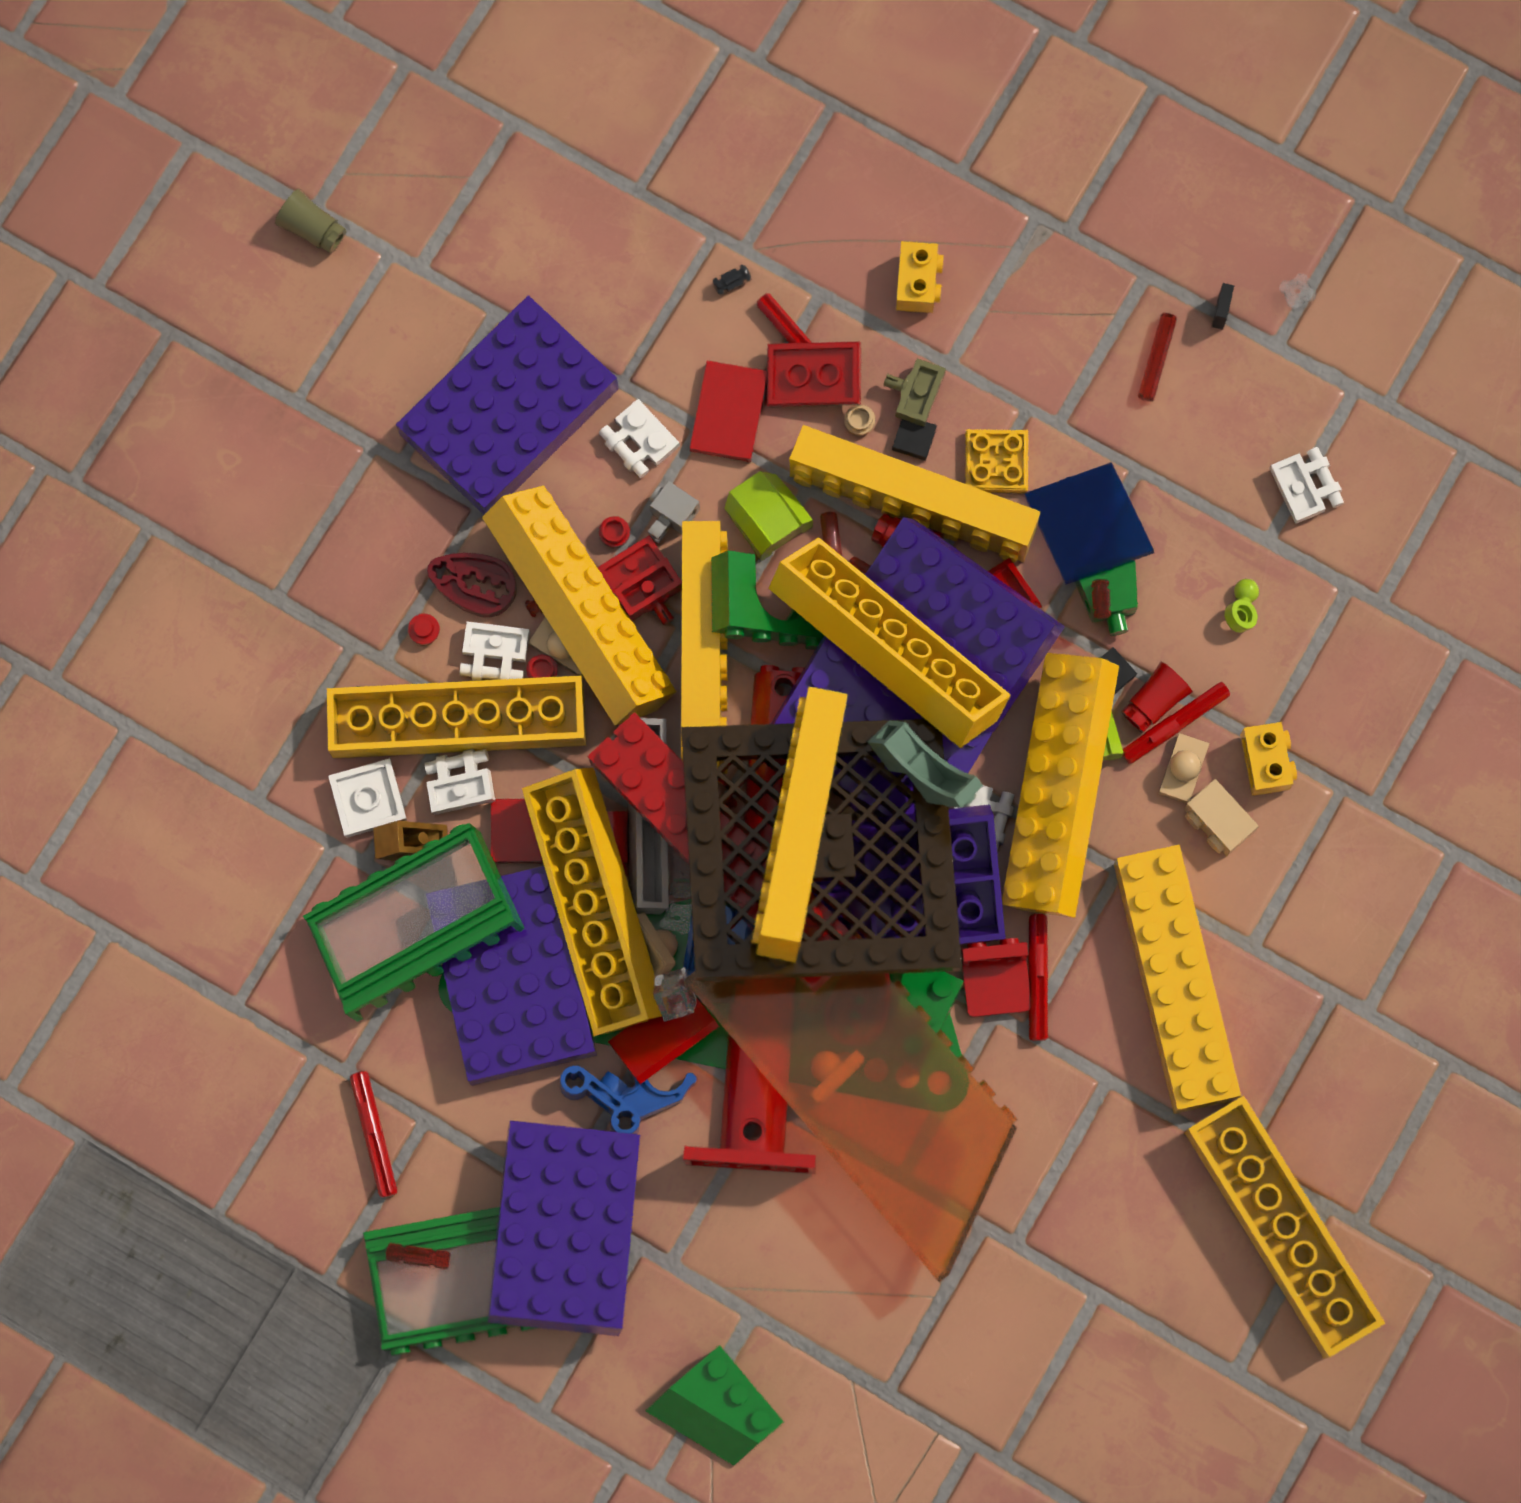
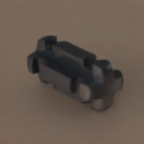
M740 265L739 270L734 268L720 275L721 279L719 280L717 278L713 279L714 288L719 295H723L726 289L729 292L743 285L744 280L747 282L751 280V275L745 265Z

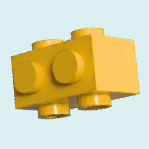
M901 241L896 310L933 313L934 303H940L941 284L935 283L936 273L942 274L944 255H938V244Z
M1282 722L1243 728L1240 737L1252 796L1290 790L1294 784L1293 780H1297V771L1294 761L1289 762L1287 750L1291 749V740L1288 730L1283 731Z

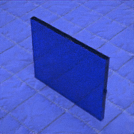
M1112 462L1024 493L1029 507L1041 511L1038 527L1065 585L1154 553L1153 546Z

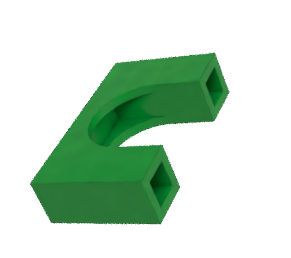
M728 550L711 558L712 632L723 633L727 639H741L745 636L752 637V641L757 643L775 640L779 641L781 646L804 644L806 649L816 650L824 635L791 608L787 619L779 620L771 616L761 605L756 592L755 554Z

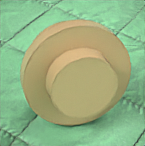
M854 405L845 414V426L854 435H866L875 426V414L866 405Z

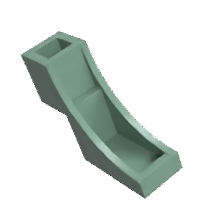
M889 720L868 741L887 769L892 772L905 773L927 803L962 808L970 804L975 799V794L983 787L977 776L955 768L934 753L921 741L906 722Z

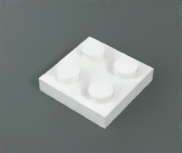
M390 758L328 776L345 838L373 831L375 827L394 821H407Z

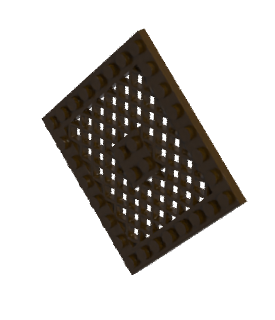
M925 719L892 720L906 722L921 741L944 760L942 732ZM889 720L842 722L834 764L841 772L831 780L829 793L832 791L844 802L835 811L828 805L826 806L811 890L818 896L807 906L805 919L809 917L820 928L811 938L802 932L796 962L756 955L758 944L751 943L754 930L745 940L732 930L741 919L751 928H755L756 920L748 912L756 903L759 904L762 888L757 892L746 883V880L754 872H757L762 878L765 877L766 869L761 865L769 857L771 844L759 834L768 824L774 828L778 810L777 805L768 813L757 803L766 793L779 803L781 794L773 786L781 778L784 779L787 762L781 766L774 759H788L795 723L682 727L696 981L961 970L962 962L949 807L927 803L913 783V791L903 783L908 777L905 773H901L897 778L885 768L886 766L882 761L879 763L872 757L878 755L869 745L868 741ZM855 756L848 764L839 758ZM861 759L874 769L865 779L853 770ZM741 760L757 761L749 768ZM717 761H724V762L717 768ZM764 763L776 772L768 782L755 773ZM731 764L744 773L735 784L722 774ZM878 774L891 784L883 794L870 784ZM846 775L859 785L850 795L838 786ZM748 779H751L761 788L753 798H750L740 789ZM718 781L728 789L720 799ZM896 789L908 798L907 802L900 809L888 799ZM863 790L876 799L868 810L855 800ZM733 795L746 804L737 814L724 805ZM913 804L915 821L905 814ZM880 805H883L893 814L892 818L885 825L872 815ZM848 806L861 816L853 825L851 814H842ZM751 809L763 819L755 829H752L742 820ZM720 812L730 820L722 830L720 826ZM898 820L911 829L903 839L890 830ZM865 821H868L878 830L877 834L870 841L857 831ZM735 826L748 835L739 846L726 836ZM915 835L917 837L918 853L908 845ZM883 836L896 845L887 856L875 846ZM853 839L863 846L855 857ZM753 840L765 850L756 861L744 851ZM722 843L732 851L724 861L722 859ZM901 850L913 860V863L905 871L892 861ZM868 852L881 862L873 872L859 862ZM737 857L750 866L741 877L728 867ZM918 866L920 884L910 876ZM885 867L889 868L899 877L890 887L877 877ZM855 869L866 878L857 889L847 881L855 880ZM723 874L734 882L726 893L724 892ZM831 881L824 890L815 882ZM903 882L916 891L908 902L894 892ZM870 883L884 893L875 903L862 894ZM838 884L851 894L842 905L829 895ZM739 888L752 898L743 908L730 899ZM920 897L922 899L923 916L912 907ZM888 898L901 908L892 919L879 908ZM855 899L868 909L859 920L847 910ZM822 901H825L835 910L827 921L813 911ZM725 905L736 914L727 925ZM906 913L919 923L910 934L897 924ZM873 914L886 924L877 935L864 925ZM840 915L853 926L844 937L831 926ZM924 928L925 937H916ZM890 930H893V931H894L898 936H900L901 938H883V937H884ZM859 931L868 939L851 938ZM824 932L834 939L817 941ZM727 937L735 944H728Z

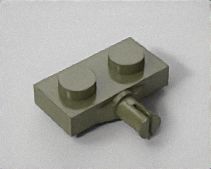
M917 358L912 372L905 380L888 373L883 386L901 391L895 417L925 427L945 376L946 368Z

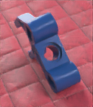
M573 1065L563 1071L560 1079V1089L562 1094L570 1100H579L584 1096H588L612 1115V1132L637 1134L640 1120L681 1103L687 1092L696 1085L697 1078L693 1073H688L683 1083L677 1089L660 1091L654 1088L648 1079L640 1084L633 1076L635 1086L628 1087L621 1079L609 1071L599 1081L584 1068ZM569 1078L571 1080L580 1078L584 1084L580 1088L575 1085L571 1089L566 1085V1082ZM619 1118H631L632 1128L627 1130L619 1128Z

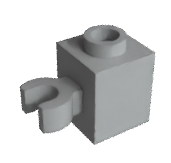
M670 481L663 488L659 486L649 501L652 503L650 505L651 514L658 519L651 526L648 533L657 543L663 540L670 527L682 534V521H693L700 511L699 501Z

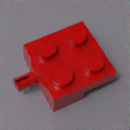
M650 535L597 567L631 621L652 611H655L663 626L668 624L667 619L669 622L674 620L665 603L670 597L682 590V581Z

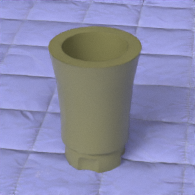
M296 189L287 198L275 220V225L293 232L317 248L325 249L329 253H333L337 249L347 232L338 223V220L312 202L300 189Z

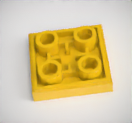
M966 429L965 484L989 493H1028V430Z

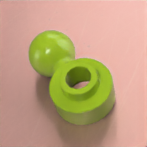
M1242 579L1235 585L1234 595L1237 600L1229 604L1225 609V620L1228 626L1238 633H1243L1253 628L1258 620L1257 611L1251 603L1258 598L1259 587L1251 579Z

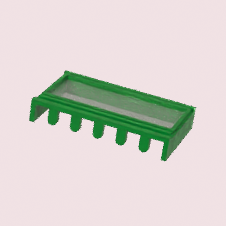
M470 823L454 827L447 836L423 845L422 850L411 856L407 855L397 859L393 866L384 871L370 874L363 883L345 888L339 893L338 897L329 902H321L315 905L311 912L303 916L308 923L343 1004L345 1014L357 1022L363 1019L360 1012L361 1008L369 1004L377 1008L385 1006L388 1003L385 995L397 988L404 992L412 991L416 988L413 980L426 972L432 977L441 975L444 972L441 966L442 963L453 957L460 961L471 958L472 955L469 948L482 941L489 946L497 944L500 941L497 933L509 926H512L519 932L525 929L481 832Z
M499 1207L363 1232L382 1350L390 1351L391 1356L410 1353V1347L423 1344L424 1350L443 1347L442 1341L455 1338L456 1344L475 1341L476 1334L488 1332V1338L507 1335V1328L518 1327L515 1325L487 1323ZM520 1326L521 1332L539 1329Z

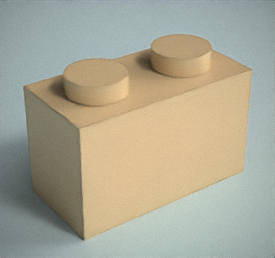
M1216 779L1190 800L1184 808L1187 813L1185 815L1187 821L1195 829L1201 828L1208 836L1207 842L1217 853L1223 852L1226 856L1231 854L1259 827Z

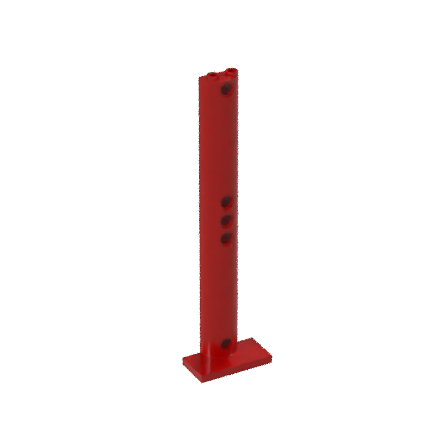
M774 665L760 666V672L754 675L750 725L771 724L787 697L777 694L775 689L783 683L789 684L793 688L805 667H793L792 671H781L778 666ZM774 759L781 766L787 762L785 759ZM748 760L747 766L750 768L757 760ZM766 763L755 772L766 782L776 774ZM781 778L773 786V788L780 794L782 791V785L784 780L783 778ZM748 779L746 781L745 793L750 798H753L761 788L751 779ZM767 793L757 803L768 813L778 805ZM751 809L744 816L743 821L752 829H755L763 819ZM768 824L759 835L771 844L774 828ZM796 977L745 979L744 985L736 984L735 1002L730 1004L720 1148L684 1146L683 1160L687 1166L815 1174L816 1155L784 1153ZM755 1124L762 1129L759 1139L750 1141L744 1137V1129L748 1125Z

